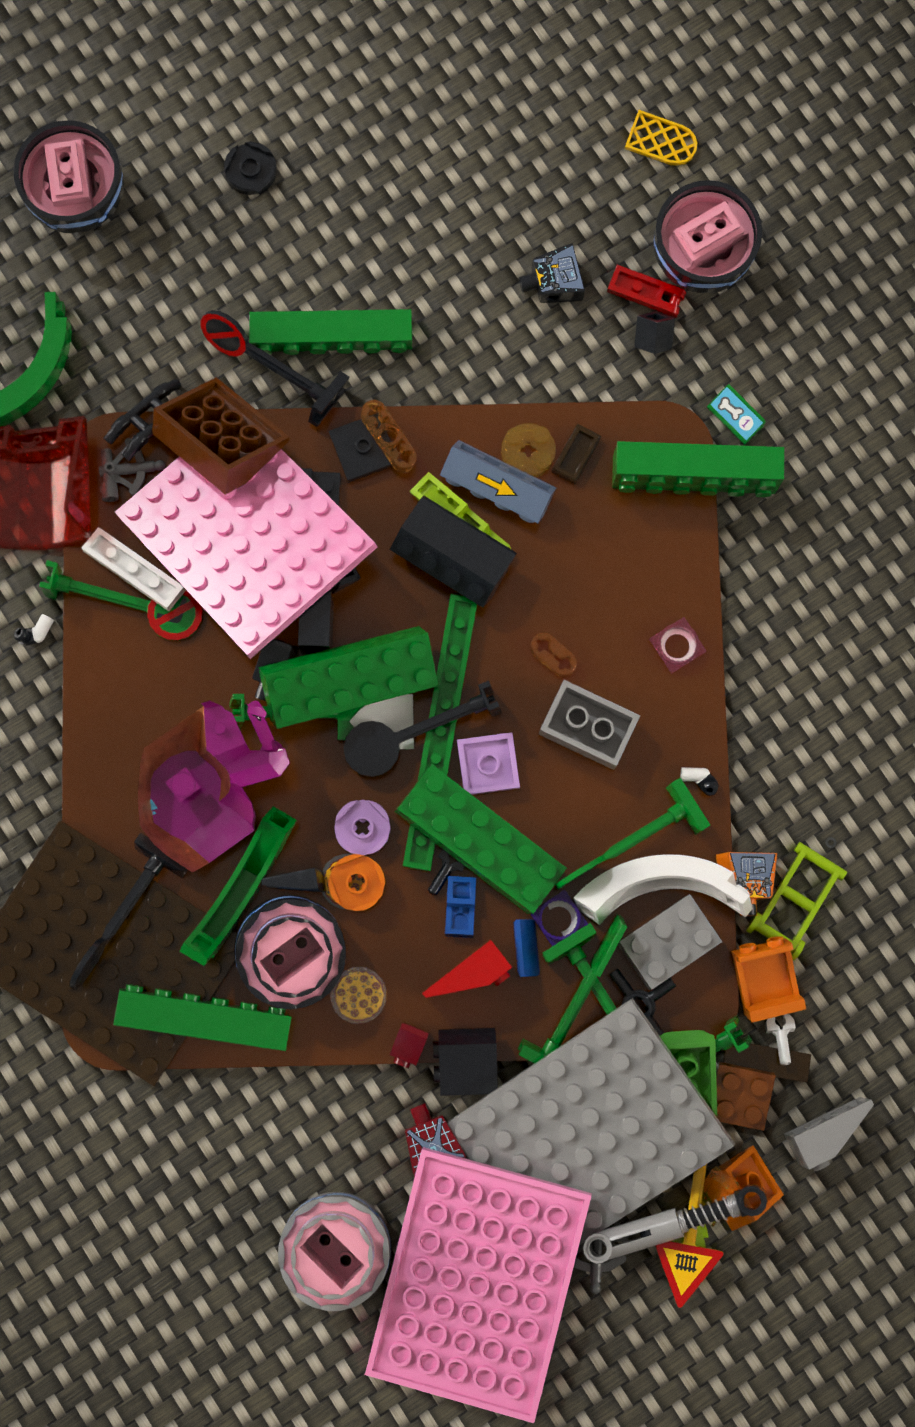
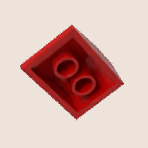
M490 940L422 994L425 998L485 987L492 983L497 987L510 977L507 971L512 966L492 940Z

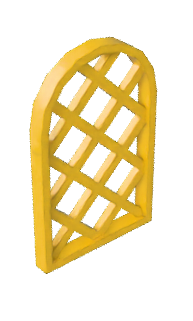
M638 110L624 148L665 164L679 166L692 160L697 150V140L694 133L684 125ZM640 117L643 124L636 127L637 121ZM644 117L649 118V119H652V120L649 121V122H646V120L644 119ZM657 123L660 131L652 134L649 126ZM661 123L669 125V127L663 128ZM645 128L648 136L640 139L637 131ZM674 129L677 137L669 140L666 132ZM679 129L683 130L686 133L681 135ZM634 133L637 140L630 143L631 137ZM663 134L666 142L658 145L654 137ZM690 136L693 144L687 146L683 138ZM651 139L654 147L646 150L642 142ZM680 140L683 148L675 151L671 143ZM639 144L641 149L632 146ZM668 145L672 153L663 156L660 148ZM694 147V150L691 154L689 149ZM656 150V151L658 152L659 156H658V155H655V154H652V153H650V152ZM685 151L688 158L680 161L677 154ZM674 156L676 161L669 160L668 158Z

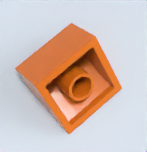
M754 1145L718 1166L705 1177L704 1186L713 1201L715 1199L720 1201L722 1197L726 1199V1196L749 1184L759 1185L766 1192L767 1204L761 1214L745 1217L739 1215L737 1218L728 1217L726 1222L732 1231L757 1221L784 1195ZM749 1192L744 1196V1202L748 1207L756 1208L761 1204V1198L757 1193Z

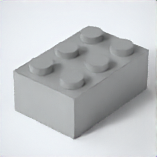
M563 680L541 726L539 735L614 770L640 715Z
M689 894L621 939L618 946L647 989L652 990L716 947L722 940Z

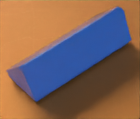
M533 919L515 920L513 925L519 978L538 976L540 970L535 921Z

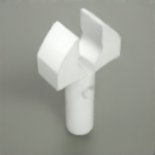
M790 1014L782 1015L784 1022L782 1030L775 1023V1017L767 1019L765 1024L766 1033H772L776 1037L781 1065H789L791 1063L787 1035L789 1032H794L796 1028L793 1017Z

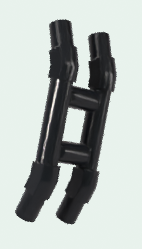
M174 379L168 383L164 382L152 390V393L125 415H121L112 424L111 429L103 438L112 445L119 435H122L130 424H133L140 432L131 439L129 445L121 454L130 461L149 442L148 440L154 436L152 434L153 423L149 425L140 416L152 407L154 409L164 404L161 401L162 399L181 388L180 381Z

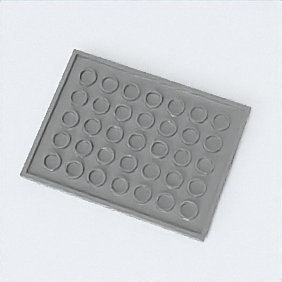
M633 998L447 1122L469 1160L592 1193L579 1245L584 1243L591 1234L606 1229L731 1149L735 1144Z

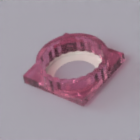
M685 617L649 638L671 674L707 652ZM680 634L688 640L689 651L684 657L673 658L667 654L665 642L671 635Z

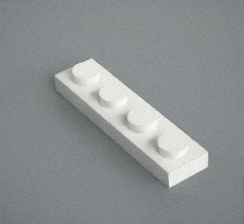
M99 527L82 546L84 553L167 611L171 610L186 591L180 583Z

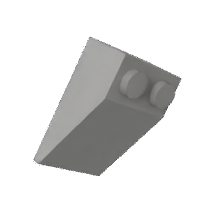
M858 1097L784 1133L798 1164L809 1170L813 1168L814 1171L829 1166L828 1160L836 1157L874 1106L872 1099Z

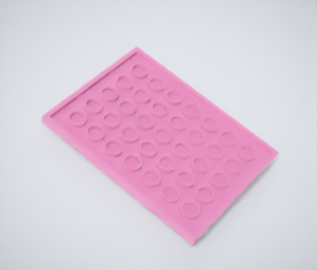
M282 449L246 484L226 495L179 456L115 511L122 522L250 659L377 548L376 543Z
M423 1147L365 1375L534 1423L592 1193Z

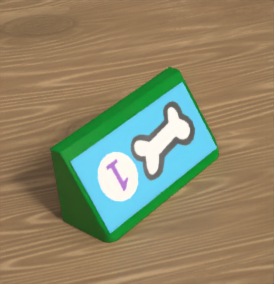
M729 384L707 406L744 445L766 423L765 419Z

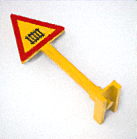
M707 1164L696 1170L693 1174L688 1210L692 1209V1206L694 1208L699 1207V1204L702 1202ZM693 1228L685 1233L683 1243L669 1241L655 1246L679 1308L683 1307L724 1255L723 1251L696 1246L697 1229Z

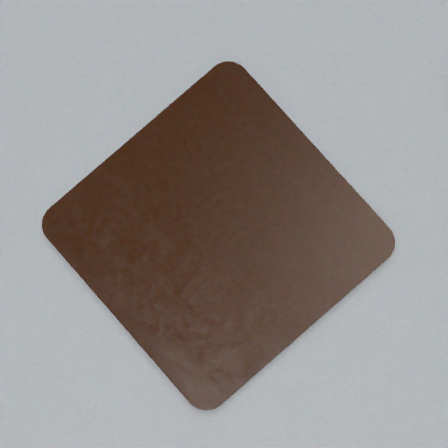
M669 401L333 407L319 426L316 427L308 422L312 408L256 409L290 436L289 442L282 450L300 468L312 469L313 472L341 474L339 507L377 545V548L355 567L361 579L332 594L334 601L332 648L420 626L428 632L437 675L451 594L463 595L389 550L400 528L419 502L410 493V490L428 472L467 503L469 509L484 520L490 529L508 543L511 550L517 553L491 600L483 608L477 605L460 705L469 702L470 698L480 695L478 685L489 680L494 693L488 696L493 695L495 701L489 704L498 701L502 713L492 717L488 710H485L478 714L474 712L457 719L447 776L463 788L457 740L512 732L520 789L476 794L473 796L567 868L556 883L602 856L611 846L667 813V809L676 803L666 787L680 778L681 767L706 768L717 780L719 787L717 793L713 796L704 794L696 782L683 781L710 823L709 827L695 835L685 818L678 823L672 822L615 858L605 860L562 888L557 889L556 885H554L540 906L563 890L568 893L576 905L574 897L593 879L613 867L634 859L654 855H685L705 859L717 864L716 854L732 852L716 495H702L700 491H690L689 494L679 495L674 494L673 490H662L661 493L652 494L647 493L646 489H635L634 492L624 493L620 492L617 488H612L613 455L617 441L714 445L708 428L693 411ZM146 411L140 416L149 425L153 423V411ZM127 412L108 413L98 416L83 425L71 439L66 451L64 461L63 575L73 577L75 581L151 600L82 550V546L99 527L177 581L116 515L115 511L133 497L129 493V488L121 483H117L119 500L114 502L102 500L100 487L103 483V477H100L99 466H102L101 450L111 449L114 460L126 447L125 440L127 438L132 439L140 432L133 424H130L112 445L109 444L103 437L111 429L112 424ZM380 413L399 464L348 483L329 431ZM578 423L600 435L601 439L576 484H573L551 471ZM155 435L141 449L145 462L162 460L165 463V468L179 457ZM460 440L556 487L555 493L540 522H526L519 517L518 513L512 510H502L495 506V502L487 498H477L470 493L469 489L463 486L456 487L449 484L446 478L440 476V473L452 446ZM135 456L130 461L124 457L119 464L136 463ZM162 471L146 472L145 482L141 489ZM137 473L119 476L133 484ZM71 591L69 593L63 592L62 822L143 873L145 870L143 867L149 858L135 850L134 841L140 833L147 836L140 827L138 810L140 762L144 748L202 708L203 705L201 703L210 700L219 704L225 710L232 713V709H238L229 707L232 694H244L245 704L259 701L262 706H267L266 701L254 697L259 682L252 679L261 650L250 659L203 608L202 622L198 630L189 638L180 641H170L158 636L154 632L145 611ZM299 617L278 634L275 639L298 647ZM674 628L688 631L695 641L693 656L681 664L668 662L662 656L659 649L662 636L668 630ZM674 634L666 640L665 650L673 658H682L689 651V642L683 635ZM298 649V652H297V655H296L295 658L300 657V656H304V655H301L300 649ZM563 680L640 715L614 770L539 735L541 726ZM434 687L410 693L413 694V725L429 719ZM265 718L274 740L286 749L290 764L279 777L243 787L254 806L256 815L255 830L202 868L194 872L188 870L183 878L163 867L159 875L155 876L153 880L207 914L238 866L262 818L272 806L295 818L297 821L267 877L310 868L323 870L326 863L335 856L351 854L343 849L336 839L334 828L336 816L342 807L351 801L369 800L376 802L386 811L391 831L385 846L378 852L366 856L379 864L385 876L383 896L373 907L364 911L344 910L331 905L322 892L275 889L262 885L233 931L237 933L245 917L256 906L266 900L283 895H296L312 899L324 906L334 916L343 934L346 960L339 981L343 976L355 971H368L370 974L376 975L383 985V1005L373 1018L364 1021H352L346 1018L336 1005L334 996L336 984L333 990L320 1001L303 1008L286 1009L285 1013L291 1015L286 1051L188 1036L167 1069L396 1064L393 1062L395 1057L391 1056L390 1052L402 1022L429 1033L418 1063H439V1058H433V1041H439L438 1030L495 1028L497 1061H529L518 1054L520 1050L517 1048L522 1039H525L543 1048L547 1039L552 1037L581 984L583 976L576 965L571 964L567 956L550 965L546 963L542 953L552 946L535 922L540 974L538 976L519 978L513 922L519 919H533L531 914H526L467 867L462 872L459 870L453 871L449 876L476 877L473 938L445 937L448 879L438 895L435 896L428 892L429 886L442 867V860L438 858L442 848L435 844L430 872L403 867L410 824L394 812L418 781L426 733L414 737V749H400L398 760L391 770L383 775L369 777L353 770L346 761L344 753L345 741H337L336 719L316 718L276 729L270 718ZM244 721L240 731L249 750H260L262 744L252 722ZM358 821L355 824L358 828L355 832L358 835L369 833L368 826L370 823L368 821L364 823ZM449 855V865H451L453 862H457V860L454 857ZM663 889L639 895L615 909L600 925L581 913L587 923H591L597 932L594 938L581 947L587 956L585 959L591 967L590 962L617 914L623 917L628 926L621 938L623 939L690 894L722 942L671 976L677 987L656 1001V1010L653 1017L664 1033L703 1030L714 1035L716 1039V1035L725 1031L724 1026L727 1020L737 1015L739 1006L738 981L731 952L737 950L735 910L701 892L686 889ZM546 906L542 913V925L551 935L562 937L564 936L562 931H565L571 924V914L564 907H554L550 910L549 906ZM303 937L296 940L298 947H304L307 943V940ZM490 940H492L512 966L507 971L510 977L497 987L492 983L485 987L425 998L422 994ZM617 945L600 977L597 976L616 1008L622 1005L623 998L625 997L609 976L616 969L621 971L633 990L651 991L647 989ZM280 954L273 957L275 964H281L284 960V957ZM235 963L213 996L228 999L229 1005L240 1006L241 1002L258 1004L257 1009L268 1010L269 1006H271L256 998L242 981ZM592 990L561 1045L607 1015ZM636 998L634 1001L641 1011L645 1013V1003ZM352 1003L351 1007L356 1008V1004ZM62 1027L70 1047L87 1063L106 1070H128Z

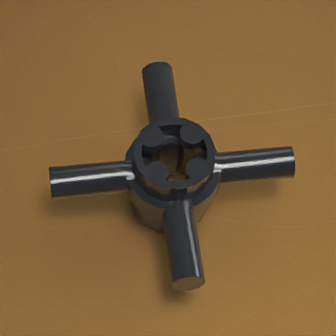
M619 969L609 974L625 996L622 1005L632 998L634 1000L636 998L642 1000L646 1005L644 1015L658 1035H662L664 1031L653 1016L656 1010V1001L677 987L671 977L650 992L642 989L633 990Z

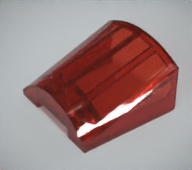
M84 416L59 419L58 426L15 431L11 425L0 426V548L49 550L71 546L90 538L91 515L87 419Z

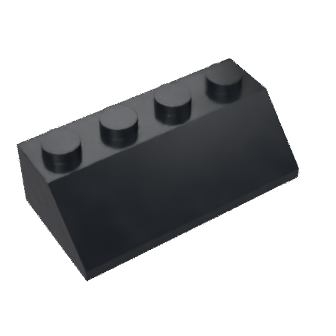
M424 495L400 528L389 549L482 608L494 596L517 555L515 551Z

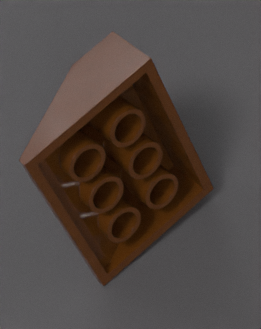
M217 377L154 408L152 434L225 495L246 484L290 440V436Z

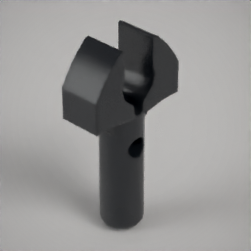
M443 849L438 856L442 860V867L428 888V892L435 896L438 895L451 872L456 870L462 872L465 868L459 861L449 865L450 854Z

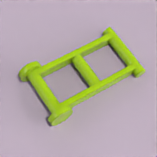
M801 842L794 849V852L798 853L763 913L757 912V916H753L745 930L750 934L756 930L767 938L782 936L788 939L794 950H791L793 961L797 959L803 950L806 942L801 939L837 878L842 881L847 874L846 870ZM803 858L831 874L815 902L788 886ZM781 895L809 912L793 940L765 923Z

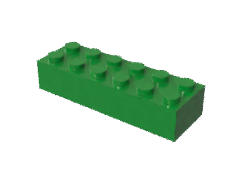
M617 441L613 455L612 488H617L620 492L624 493L634 492L635 489H646L647 493L652 494L661 493L662 490H673L674 494L679 495L689 494L690 491H700V494L707 496L716 495L717 492H728L729 496H743L744 493H755L756 497H770L776 493L784 480V447Z
M420 626L258 667L270 721L276 729L438 686L429 635Z
M432 764L426 769L394 811L526 914H534L567 869Z

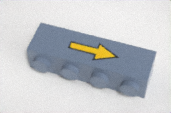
M460 440L452 446L440 473V476L446 478L449 484L456 487L463 486L469 489L470 493L475 497L487 498L495 502V506L502 510H512L518 513L522 520L529 523L540 522L556 490V487Z

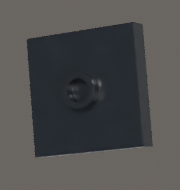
M380 413L329 431L348 483L399 464Z

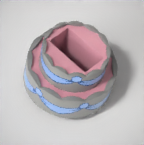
M344 1192L319 1194L302 1203L292 1213L283 1229L278 1247V1262L282 1277L292 1293L311 1307L325 1311H342L355 1307L367 1300L383 1281L391 1260V1237L381 1214L366 1200ZM323 1234H327L331 1239L327 1245L320 1242V1236ZM341 1256H350L351 1263L343 1265L340 1260Z

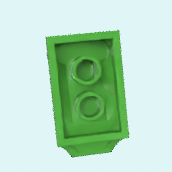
M703 1030L675 1031L660 1035V1038L710 1109L717 1115L716 1044L714 1035Z

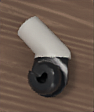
M42 614L35 627H19L16 629L14 638L19 644L25 646L40 643L44 640L54 620Z
M681 767L680 777L682 781L696 782L707 796H713L717 793L718 782L708 769Z

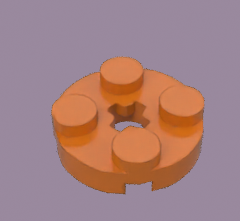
M352 854L343 857L335 864L329 876L328 887L332 898L344 909L364 911L373 907L383 896L385 876L379 864L373 859L360 854ZM357 875L359 879H365V883L361 885L362 889L359 891L355 887H349V883L353 881L352 876Z

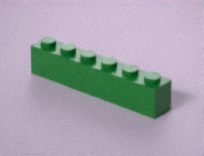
M411 309L249 312V343L269 355L272 352L281 351L288 355L298 354L299 351H310L312 354L337 351L341 354H349L353 350H364L366 353L391 350L394 353H403L407 349H412Z
M126 984V989H119L113 1025L286 1051L291 1023V1015L285 1013L286 1009L269 1006L268 1010L257 1009L258 1004L241 1002L240 1006L229 1005L228 999L212 997V1002L200 1000L201 995L184 993L183 997L172 996V991L157 988L154 993L143 992V986Z

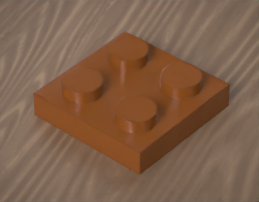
M718 1062L716 1071L717 1115H715L718 1120L724 1123L764 1131L776 1077L775 1073Z

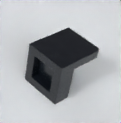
M656 311L638 315L635 347L653 354L671 350L675 318Z

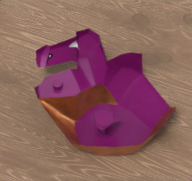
M210 700L201 703L203 705L202 708L160 736L143 750L138 786L140 827L157 848L191 872L207 865L255 830L256 815L254 806L243 787L279 777L290 764L286 749L273 738L265 720L267 712L259 701L247 704V713L262 744L260 750H249L233 713ZM150 799L155 803L158 809L151 811Z

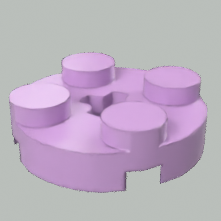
M369 800L351 801L343 806L336 816L334 827L336 839L343 849L351 854L364 856L381 850L387 843L391 831L386 811L376 802ZM358 821L361 823L368 821L370 823L368 826L369 833L358 835L355 832L358 829L355 824Z

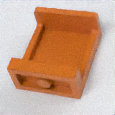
M782 936L768 938L766 940L767 943L758 945L746 943L740 945L738 950L731 951L744 1015L751 1023L806 1010L805 1000L799 994L791 950H794L793 944Z

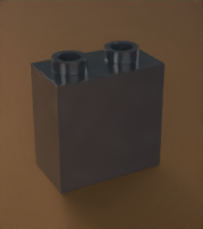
M327 591L299 616L298 647L301 655H308L332 648L334 601L331 591Z
M495 1028L438 1030L439 1041H433V1058H439V1066H434V1083H440V1096L490 1094L496 1090L498 1085Z

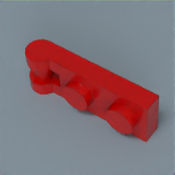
M620 265L616 266L607 289L608 293L677 318L680 311L678 306L681 301H684L686 291L680 287ZM663 294L670 297L669 302L661 300Z

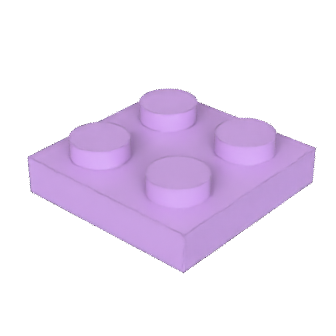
M512 732L457 740L463 788L471 795L520 789Z

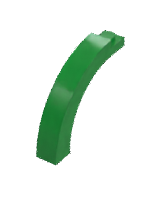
M45 292V328L40 348L34 360L18 379L0 390V427L21 418L39 404L53 388L65 366L70 349L72 326L68 318L65 317L64 301H60L56 292Z
M272 806L262 818L247 850L224 889L202 921L183 943L179 952L203 966L207 964L211 957L214 958L262 886L261 880L268 876L297 820Z

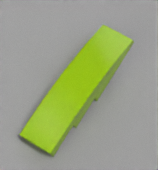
M428 472L410 490V493L418 501L423 495L511 549L510 545L494 533L484 520L469 509L467 503L431 473Z

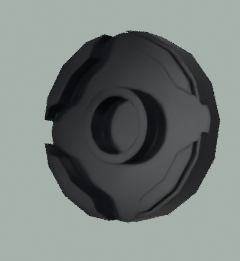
M251 141L245 142V144L240 146L237 145L230 150L225 158L224 171L226 180L233 189L242 194L255 195L270 188L276 178L277 166L270 149L261 143Z

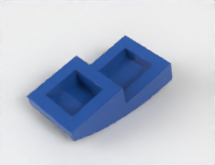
M448 876L445 937L473 938L476 877Z

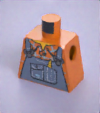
M726 852L716 854L717 864L734 872L736 885L744 887L749 892L753 909L747 916H757L756 900L769 899L773 895L777 853Z

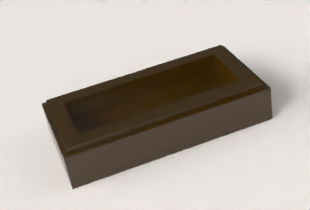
M577 423L551 472L576 484L601 436Z

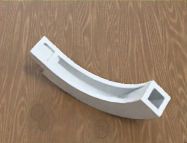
M654 855L622 863L593 879L574 897L579 911L599 925L625 902L639 895L663 889H686L707 894L745 917L753 909L749 892L744 887L736 885L734 872L711 861L685 855Z

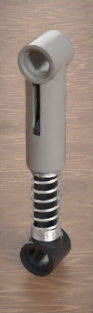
M749 1184L726 1196V1199L722 1197L720 1201H717V1199L713 1203L707 1201V1205L702 1206V1204H699L697 1208L692 1206V1209H684V1212L683 1210L677 1211L676 1208L595 1232L585 1240L583 1246L584 1254L593 1263H603L610 1259L682 1238L684 1233L689 1232L691 1228L695 1230L697 1226L704 1228L705 1224L712 1225L713 1221L718 1223L720 1219L727 1221L730 1216L733 1218H737L739 1215H742V1217L757 1216L766 1208L767 1194L759 1185ZM749 1192H755L760 1196L761 1204L756 1208H750L745 1204L744 1196ZM640 1233L641 1236L618 1244L614 1242V1240ZM599 1239L605 1242L607 1247L605 1254L599 1255L593 1251L592 1242Z

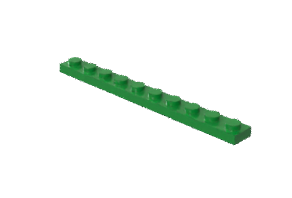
M454 594L450 596L436 675L438 686L434 687L429 718L460 706L477 604L465 596ZM457 720L426 732L418 780L431 764L445 775L448 774ZM411 824L403 867L430 872L435 843Z

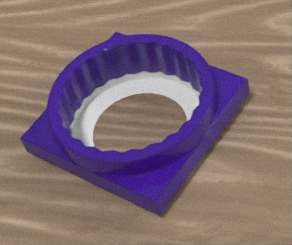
M565 890L542 904L534 914H531L551 946L556 945L588 925ZM546 906H548L549 910L554 907H564L571 914V924L565 931L561 932L562 937L551 935L544 929L541 919Z

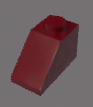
M402 1022L390 1055L395 1057L393 1062L408 1069L410 1064L416 1066L429 1033Z

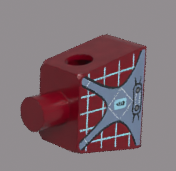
M426 1103L410 1109L415 1125L405 1129L414 1177L423 1147L461 1158L466 1157L443 1114L431 1118Z

